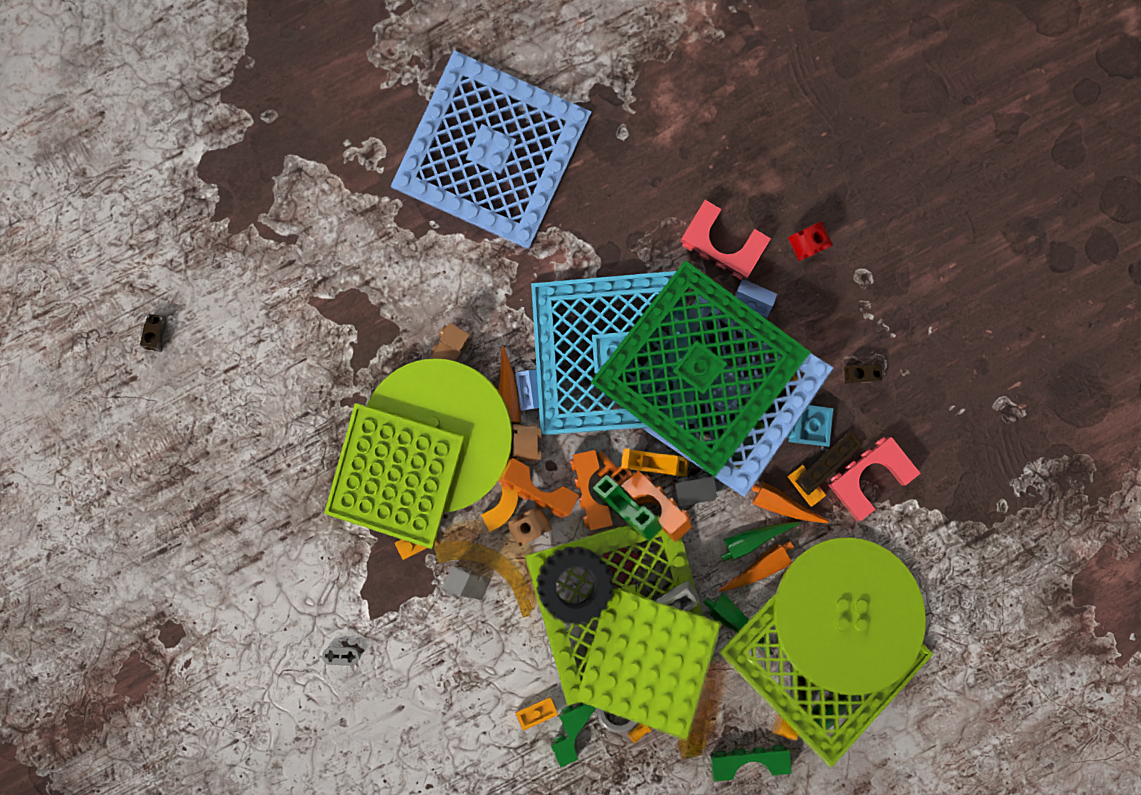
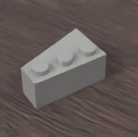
M456 563L451 567L442 588L446 590L445 593L455 598L458 595L482 600L491 579Z

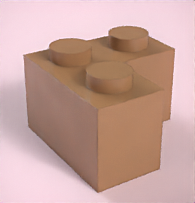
M451 323L448 326L444 325L439 333L441 342L439 344L436 343L430 353L433 355L431 358L448 359L458 362L470 343L471 336Z

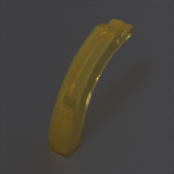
M449 541L434 545L439 564L452 560H471L494 569L512 588L522 617L530 616V610H533L530 599L525 598V596L532 594L530 587L517 566L502 553L486 545L469 541Z

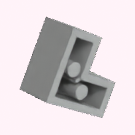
M687 580L655 601L687 612L699 604V595Z

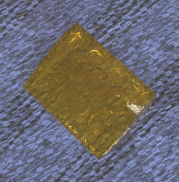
M710 674L706 675L689 738L684 740L678 737L677 750L681 759L702 755V750L706 749L707 738H704L705 730L708 731L709 729L707 712L711 711L712 700L709 698L710 692H713L715 687V680H712Z

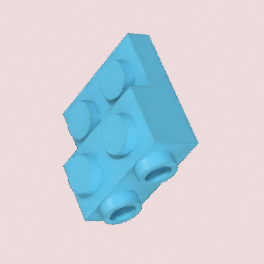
M809 405L788 435V442L829 447L833 408Z

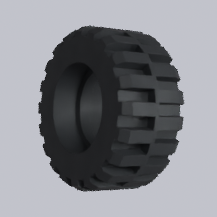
M571 546L565 547L564 550L555 551L553 556H548L545 559L546 563L541 565L539 569L540 574L537 575L536 580L538 583L536 588L539 599L547 612L555 619L561 620L562 623H573L574 625H580V622H585L586 624L591 622L592 618L595 617L597 619L600 617V612L602 610L606 611L609 607L607 603L609 600L612 601V590H614L613 575L606 562L593 551L576 546V548ZM572 567H580L587 570L593 579L591 593L586 599L578 603L564 601L557 591L559 577L564 571Z

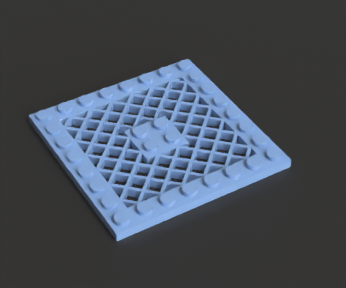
M454 50L396 173L391 188L526 249H530L590 118L591 111ZM472 82L474 91L465 94L462 86ZM475 82L483 85L484 87L477 89ZM458 88H460L462 95L455 97ZM489 90L491 98L481 101L479 93ZM492 90L501 93V95L494 97ZM476 95L479 103L469 106L466 98ZM509 97L519 102L511 104ZM506 98L509 106L499 109L496 101ZM464 99L466 108L457 111L454 103ZM493 102L496 111L486 114L484 105ZM450 105H452L454 112L447 114ZM523 105L526 114L516 117L513 109ZM526 105L536 110L529 112ZM481 107L484 115L474 118L471 110ZM511 110L513 118L503 121L501 113ZM469 112L471 120L461 123L459 115ZM540 113L543 121L533 125L530 116ZM544 113L553 116V118L546 120ZM498 115L501 123L491 126L488 118ZM456 116L459 124L449 128L446 120ZM528 118L530 126L521 129L518 121ZM486 119L488 127L482 124L478 131L476 122ZM444 121L446 129L439 131L442 122ZM557 121L560 129L550 132L548 124ZM561 121L566 122L564 127L562 126ZM515 122L518 131L508 134L506 125ZM473 124L476 132L466 135L463 127ZM545 125L548 134L538 137L535 129ZM503 127L505 134L498 132L495 129ZM461 129L463 137L453 140L451 132ZM532 130L535 138L525 141L523 133ZM448 133L451 141L441 145L438 137ZM557 134H560V136H559V138H558V140H557V142H556V145H555V142H554L552 136H555V135H557ZM520 135L523 143L515 145L516 139L512 137ZM476 137L470 147L468 139ZM435 138H436V141H437V143H438V146H437V147H434V148H431V146H432V144H433V142H434V140H435ZM550 138L552 146L543 149L540 141ZM465 141L468 149L458 153L455 144ZM537 142L540 151L530 154L527 146ZM453 145L456 154L445 157L443 149ZM525 147L527 156L517 158L515 150ZM440 150L443 158L433 162L430 154ZM552 151L551 156L547 161L544 153ZM512 152L515 160L507 163ZM468 154L466 160L470 161V163L463 165L460 156ZM428 155L430 163L423 166V163ZM542 155L545 163L535 166L532 158ZM457 158L460 166L450 170L447 161ZM529 159L532 168L522 171L520 162ZM445 162L448 171L437 174L435 166ZM517 164L519 173L510 176L507 167ZM477 165L484 167L488 170L480 173ZM475 166L477 174L467 177L465 169ZM432 167L435 176L425 179L422 171ZM545 167L541 177L539 178L537 170ZM462 170L465 179L455 182L452 174ZM503 170H505L507 177L497 180L495 173L501 175ZM419 172L421 174L422 179L417 178ZM534 172L537 180L527 183L524 175ZM492 173L495 182L485 185L482 176ZM450 175L452 183L442 187L439 178ZM521 176L524 185L514 188L512 179ZM479 178L482 186L472 190L469 181ZM437 179L438 184H439V187H437V186H435V185H433V184H430V183H428V182H431V181H434V180ZM509 181L512 189L502 193L499 184ZM467 182L470 191L459 194L457 186ZM537 185L533 195H531L529 187ZM497 186L499 194L489 198L486 189ZM454 187L457 195L446 190ZM526 189L529 197L519 201L516 192ZM484 190L487 199L477 202L474 194ZM514 194L517 202L506 205L504 196ZM471 195L474 203L464 199V197ZM501 198L504 207L494 210L491 201ZM529 202L525 212H523L521 204ZM489 203L491 210H488L480 205ZM518 206L521 214L511 218L508 209ZM506 210L508 218L497 213Z
M699 296L700 304L708 303L706 300ZM711 307L700 308L701 317L712 315ZM714 307L715 316L724 315L721 311ZM698 309L688 310V319L699 318ZM727 318L716 320L718 329H722L720 321L728 325ZM730 319L731 327L740 326ZM713 320L702 322L705 331L708 330L707 323L713 322ZM699 322L689 323L690 333L700 330ZM737 330L739 333L743 335L742 330ZM732 331L734 337L733 341L744 339L743 337L737 338L736 331ZM746 331L747 339L756 338L751 333ZM718 333L720 336V342H727L723 340L722 333ZM715 334L704 335V337H706L707 344H710L709 336ZM701 336L690 337L691 341L693 340L694 344L696 338H701ZM670 342L666 345L664 350L671 349ZM752 342L749 343V352L759 351V348L753 349ZM761 342V343H762V350H769V349H771L770 347H768L767 345H765L763 342ZM735 344V354L745 353V350L739 351L738 344ZM721 346L723 352L721 356L732 355V353L726 354L725 346ZM777 353L778 362H779L780 359L782 358V356H780V355ZM765 354L766 360H764V364L775 362V358L769 359L768 354ZM810 354L797 370L798 380L788 382L785 386L787 396L776 398L772 403H775L776 413L766 414L765 412L760 420L764 419L765 429L755 430L753 428L748 436L753 435L754 445L744 446L742 442L741 447L734 452L742 451L743 461L733 463L731 456L729 459L730 463L727 462L715 478L746 498L833 371V367ZM658 355L655 360L663 364L662 355ZM751 356V366L761 365V361L756 362L755 356ZM738 358L739 365H737V368L746 367L747 364H742L741 358ZM728 365L725 367V369H732V368H734V367H729ZM668 367L667 370L672 373V367ZM768 367L769 373H766V378L771 372V367ZM653 369V375H654L659 369ZM754 369L755 376H752V379L763 378V374L758 375L757 369ZM662 371L656 379L665 378L664 371ZM740 371L741 378L738 376V380H749V377H744V372ZM800 371L805 374L802 379ZM733 372L724 373L725 383L736 382ZM644 373L640 381L650 380L651 378ZM721 374L712 385L722 384ZM651 383V385L647 389L653 393ZM655 383V390L657 392L661 387ZM750 384L739 385L740 395L751 394ZM638 385L633 389L637 394L639 393ZM797 385L793 393L790 395L789 387ZM736 386L725 387L727 397L738 396ZM722 388L712 389L713 399L724 397ZM709 390L705 395L699 392L698 397L702 400L710 399ZM664 395L657 398L662 399V402L666 403V398L668 397ZM652 397L644 398V399L649 402ZM738 399L727 401L729 411L739 409ZM724 401L713 403L714 408L718 410L715 412L726 411ZM786 401L782 409L779 411L778 403ZM711 403L705 404L706 413L703 414L712 413L709 412L708 404L711 405ZM721 415L722 423L716 424V426L728 425L727 422L725 423L724 415ZM707 417L708 426L703 428L714 427V425L711 424V418ZM775 417L771 425L768 427L767 419ZM696 419V424H694L695 429H700L698 428V422ZM649 427L642 428L643 430H645L646 432H648L649 434H651L652 436H654L655 438H657L658 440L672 448L674 451H676L677 453H679L680 455H682L683 457H685L686 459L700 467L698 464H696L694 461H692L690 458L684 455L681 451H679L677 448H675L673 445H671L669 442H667L665 439L659 436L652 429H650ZM710 431L711 439L705 440V442L715 441L713 431ZM698 432L696 433L697 439L701 441L700 433ZM764 433L760 441L757 443L756 435ZM753 449L749 457L746 459L745 451ZM740 465H742V467L740 468V470L735 467V466H740Z

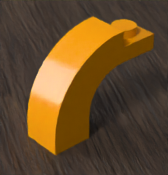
M623 449L621 468L687 477L689 460L685 457Z
M502 487V497L498 505L481 514L489 532L502 526L513 515L518 503V492Z

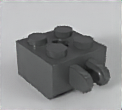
M708 473L696 475L695 480L684 477L676 479L677 483H673L675 499L679 507L713 501L717 497V491L729 488L718 479L714 480L713 476L709 477Z

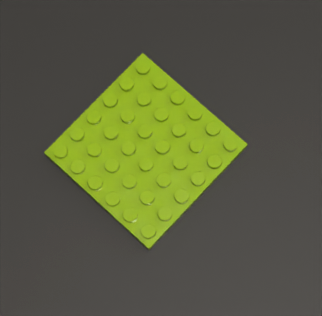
M355 403L324 514L433 549L465 437Z
M614 588L612 590V601L609 600L607 603L609 607L606 611L602 610L576 700L687 740L721 623Z

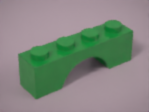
M605 475L593 487L600 500L647 541L653 539L663 529L655 515L644 506L640 507L608 475Z
M782 744L773 745L770 749H765L763 746L753 747V750L750 751L738 748L730 753H726L725 750H718L710 755L712 779L714 782L734 780L737 770L749 762L763 764L768 768L772 776L792 774L790 751Z

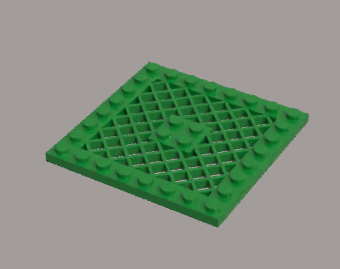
M685 260L590 383L713 477H716L811 352ZM696 295L697 305L686 306L685 297ZM699 296L706 300L708 303L700 304ZM682 298L683 307L674 308ZM711 307L712 316L701 317L700 308ZM714 307L721 311L724 315L715 316ZM698 309L699 318L688 319L687 310ZM684 311L685 320L674 321L673 312ZM670 313L671 322L662 323ZM727 318L728 328L717 329L716 320ZM730 319L740 326L731 327ZM713 320L714 330L703 331L702 322ZM699 322L700 332L690 333L689 323ZM686 324L687 333L676 335L675 325ZM672 326L673 335L662 337L661 327ZM658 329V330H659V337H657V338H651L652 335H653V334L656 332V330ZM742 330L744 339L733 341L732 331ZM746 331L751 333L756 338L747 339ZM729 332L730 341L719 343L718 333ZM715 334L716 343L705 344L704 335ZM701 336L702 344L696 340L691 346L690 337ZM688 338L689 347L678 348L677 339ZM674 339L675 349L664 350L663 341ZM660 341L661 351L650 352L649 343ZM758 341L759 351L749 352L747 343ZM761 342H763L765 345H767V346L770 347L771 349H769V350H762V343H761ZM744 343L745 353L735 354L734 345ZM647 344V353L638 354ZM730 345L732 355L721 356L720 347ZM717 347L718 356L707 348ZM688 351L679 361L678 352ZM676 353L677 362L666 364L665 354ZM774 353L775 363L764 364L763 354ZM777 353H778L780 356H782V358L780 359L779 362H778ZM662 355L663 364L652 366L651 356ZM760 355L761 365L751 366L749 356ZM648 357L649 366L639 367L637 358ZM746 357L747 366L737 368L735 358ZM635 359L636 368L627 369ZM732 359L734 368L725 369L728 363L724 360ZM675 367L673 373L677 376L668 377L667 368ZM774 367L766 378L765 368ZM664 368L665 378L654 379L653 369ZM762 368L763 378L752 379L751 370ZM650 370L651 380L640 381L639 371ZM748 370L749 380L739 381L737 372ZM636 372L637 381L627 383L626 373ZM734 372L736 382L725 383L724 373ZM622 374L624 383L619 380ZM721 374L722 384L712 385ZM679 380L680 389L670 391L668 381ZM682 380L693 388L683 389ZM666 382L667 391L656 393L655 383ZM763 382L754 393L753 383ZM652 383L653 393L642 394L641 385ZM750 384L751 394L740 395L739 385ZM638 385L639 394L629 388V386ZM736 386L738 396L727 397L725 387ZM722 388L724 397L713 399L712 389ZM709 390L710 399L699 401L698 392L705 395ZM695 391L696 401L685 403L684 393ZM681 393L682 403L671 404L670 395ZM667 395L669 405L658 406L656 396ZM654 397L655 406L644 398ZM750 398L742 409L741 399ZM738 399L739 409L729 411L727 401ZM724 401L726 411L715 412L713 403ZM711 403L712 413L701 414L699 404ZM697 405L698 415L687 416L686 406ZM683 407L684 417L673 418L672 408ZM669 409L670 418L660 410ZM739 413L730 424L729 414ZM726 415L728 425L716 426L715 416ZM712 417L714 427L703 428L701 418ZM699 418L700 429L689 430L688 420ZM685 420L686 430L678 425L676 421ZM727 429L718 440L717 430ZM714 430L715 441L705 442L703 432ZM700 432L702 442L690 433ZM715 444L712 449L706 446Z

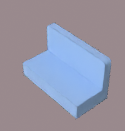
M744 279L741 280L735 294L736 298L765 319H767L777 296L776 293Z
M537 370L516 373L521 411L539 408Z

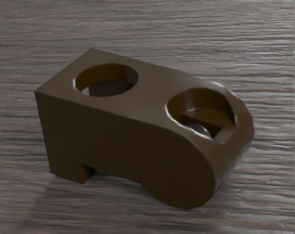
M150 313L147 315L140 341V346L143 349L157 352L162 351L163 345L161 343L166 326L165 316Z
M882 365L845 366V384L882 381Z

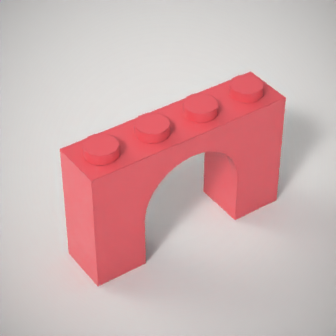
M704 200L680 241L683 243L682 246L689 251H697L699 256L706 261H709V259L716 263L715 266L719 269L729 270L736 279L746 280L771 238L754 229L740 251L734 254L718 252L710 242L709 231L721 209Z
M883 437L875 443L877 446L873 450L867 449L860 455L862 458L859 461H852L845 467L847 469L842 474L838 472L830 479L832 482L828 484L856 521H862L875 510L859 486L860 475L868 465L873 463L884 465L901 486L907 485L921 474L892 437Z

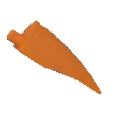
M502 346L498 391L508 408L511 423H521L515 378L506 350Z
M763 481L760 485L755 483L751 489L756 492L752 501L753 505L795 519L829 523V520L801 506L778 488Z
M790 541L784 545L777 543L763 552L741 574L718 589L719 592L752 584L788 567L792 561L786 552L794 548Z

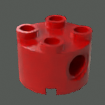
M822 221L787 237L798 261L833 246Z

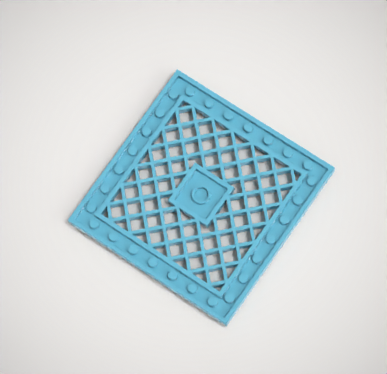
M676 271L531 283L541 436L648 427L624 408L611 410L616 404L615 401L608 408L603 406L600 401L605 396L604 393L597 400L589 394L595 387L594 385L585 390L579 384L585 377L592 381L593 378L588 375L593 368L595 374L599 372L629 333L625 331L630 326L634 327L633 322L638 316L641 317L643 315V310L651 305V301L658 296ZM641 294H652V295H651L650 298L647 300V299H646L645 297H643ZM633 295L629 301L622 297ZM606 297H614L610 303L603 299ZM637 297L645 302L639 310L632 305ZM594 298H595V300H594L591 304H588V303L584 300V299H594ZM682 298L674 308L683 307ZM618 299L626 304L620 312L612 306ZM576 300V301L573 303L572 306H570L569 304H567V303L565 302V301ZM599 300L606 305L601 313L593 308ZM580 302L588 307L581 315L575 310ZM561 303L568 308L563 316L555 311ZM628 307L636 312L630 320L623 315ZM609 309L617 314L611 322L604 317ZM590 310L597 315V318L592 323L584 318ZM684 311L673 312L674 321L685 320ZM571 312L579 317L573 325L565 320ZM670 313L663 323L671 322ZM553 314L559 318V321L555 325L553 322ZM620 317L627 322L621 331L614 325ZM600 319L608 324L602 332L595 327ZM581 321L589 326L583 334L576 329ZM562 322L570 327L564 335L556 330ZM686 324L675 325L676 335L687 333ZM669 326V335L663 331L664 327H661L663 336L673 335L672 326ZM611 327L617 332L606 334ZM593 329L598 334L592 335L591 342L585 336ZM658 329L652 335L651 338H656V336L659 334ZM572 331L580 336L574 344L567 339ZM554 332H555L559 337H561L560 340H559L556 344H555ZM688 338L677 339L678 348L689 347ZM583 339L590 344L584 353L577 348ZM674 339L666 340L663 343L664 348L670 342V348L675 349ZM563 341L571 346L565 354L558 349ZM651 342L656 348H658L657 351H661L660 345H658L656 342ZM645 344V346L638 354L647 353L644 351L647 348V344ZM574 349L581 354L575 363L568 358ZM592 349L594 361L587 356ZM555 351L562 356L557 363ZM688 351L678 352L679 361ZM671 353V355L665 354L668 357L666 364L670 363V361L672 363L677 362L676 353ZM658 355L652 356V362L655 365H660V363L655 360V358ZM584 358L591 363L586 371H583L578 366ZM565 359L572 365L566 373L559 368ZM635 359L631 362L627 369L633 368V364L635 365ZM649 360L643 367L649 366ZM672 367V373L667 370V375L670 377L677 376L673 373L675 367ZM575 368L582 373V376L576 382L569 377ZM660 368V369L654 374V379H656L657 376H658L662 371H664V368ZM557 370L563 375L558 383ZM647 370L639 371L640 375L644 372L651 378V374ZM626 373V376L631 379L630 382L637 381V374L633 377ZM566 379L574 384L568 392L560 387ZM673 380L674 390L680 389L679 380ZM682 380L683 389L693 388ZM661 382L657 383L661 387L658 392L667 391L666 382L664 385ZM651 384L641 385L642 394L644 391L648 394L652 393L647 389ZM576 387L584 393L578 401L570 395ZM558 389L565 394L560 401L558 399ZM694 392L684 393L685 403L694 401ZM681 393L671 394V402L674 399L675 404L682 403ZM586 396L594 401L588 410L580 404ZM654 397L651 398L649 403L652 404L654 402ZM567 398L575 403L569 411L561 406ZM657 398V402L662 406L669 405L668 401L666 403H663L659 398ZM596 405H599L604 411L592 410L596 407ZM695 405L686 406L687 416L695 415ZM578 406L585 411L572 413ZM683 407L672 408L673 418L684 417ZM559 408L566 414H559ZM669 409L660 410L670 418ZM696 419L688 420V424H696ZM685 420L676 421L678 425H685Z

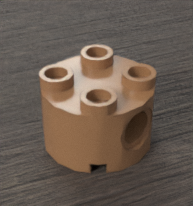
M513 424L512 428L516 430L512 431L513 458L519 462L536 463L537 460H541V448L538 446V441H541V429L536 424Z
M535 507L524 513L525 518L523 515H520L507 522L508 528L518 547L553 529L542 508Z

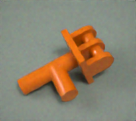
M603 451L597 454V457L605 464L597 473L601 478L611 471L613 474L610 478L621 487L633 475L626 468H618Z

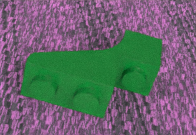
M579 702L580 704L575 707L569 705L561 709L562 712L559 713V717L567 736H564V734L559 735L551 743V748L560 768L578 760L574 745L575 738L594 713L596 707Z

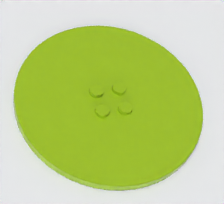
M425 359L409 363L386 377L375 389L367 403L368 407L465 437L444 513L465 508L483 498L498 483V479L510 459L513 432L511 417L505 401L491 381L466 364L448 359Z
M830 539L805 550L785 571L779 583L774 604L776 633L783 652L790 663L811 683L837 694H870L892 685L912 666L924 640L926 626L924 601L913 575L905 564L889 550L863 539Z

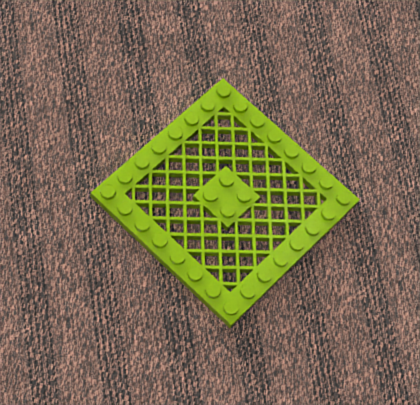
M625 525L525 555L567 706L580 702L576 700L582 682L579 674L584 675L581 669L585 662L588 661L587 658L593 641L591 644H588L582 639L587 631L595 635L596 632L589 627L593 619L599 621L600 618H592L591 622L586 623L585 626L581 623L577 625L583 629L579 638L570 634L575 626L573 623L566 630L565 623L555 619L547 612L539 599L536 588L538 587L537 575L540 574L539 569L541 565L546 563L545 559L548 556H553L555 551L564 550L565 547L569 546L572 548L579 546L589 549L598 556H600L599 554L612 551L608 559L600 557L607 565L610 564L617 568L612 578L613 583L621 586L617 589L651 600L656 590L666 594L673 587L675 588L687 580L696 591L682 537L674 542L661 530L653 539L647 541L630 525ZM661 537V541H662V542H660V541H658V540H656V539H654V538ZM647 541L644 548L637 545V543ZM652 541L661 545L656 555L648 551ZM629 546L626 553H623L618 550L620 548ZM633 547L642 550L637 560L629 556ZM663 549L667 561L659 557ZM615 552L624 556L619 566L611 562ZM646 553L654 557L649 567L641 563ZM627 558L635 562L631 572L622 568ZM657 560L665 563L661 573L653 569ZM639 565L647 569L643 578L634 575ZM572 567L570 570L567 569L565 571L568 574L563 582L557 581L561 585L558 590L559 596L564 587L573 591L568 601L562 598L564 601L572 603L576 594L585 599L589 596L593 583L585 579L588 574L587 570L584 571L581 577L573 572L575 567ZM668 568L670 570L672 579L665 576V573L668 570ZM620 571L629 575L624 584L616 580ZM651 572L659 576L654 585L646 581ZM571 575L580 579L575 589L567 585ZM632 577L641 581L637 589L634 583L628 585ZM663 578L671 582L666 592L658 588ZM583 582L591 585L587 595L578 591ZM644 584L652 587L648 597L639 593ZM700 602L687 611L703 617ZM569 637L577 641L573 649L571 648ZM580 643L588 647L584 657L576 653ZM714 653L712 654L710 662L716 661ZM574 656L582 660L578 668Z
M775 593L719 653L829 767H833L933 656V653L922 643L916 660L898 681L880 691L868 694L866 698L863 694L859 695V701H851V695H846V701H838V694L832 692L833 701H825V689L811 687V682L806 678V687H797V676L802 675L797 673L793 665L792 673L783 672V661H790L788 658H783V649L779 640L778 644H769V633H776V630H769L775 624ZM764 636V644H756ZM756 647H764L765 658H756ZM769 647H778V658H770ZM757 661H765V669ZM770 661H778V672H770ZM770 675L779 676V684ZM784 676H792V687H784ZM785 690H792L793 698ZM797 690H806V701H798ZM811 690H819V701H811ZM798 704H806V712ZM811 704H820V715H812ZM825 704H833V716L825 715ZM838 704H846L847 716H839ZM852 704H859L852 712ZM812 718H820V726ZM825 718H833L834 730H826ZM839 718H847V719L839 726Z

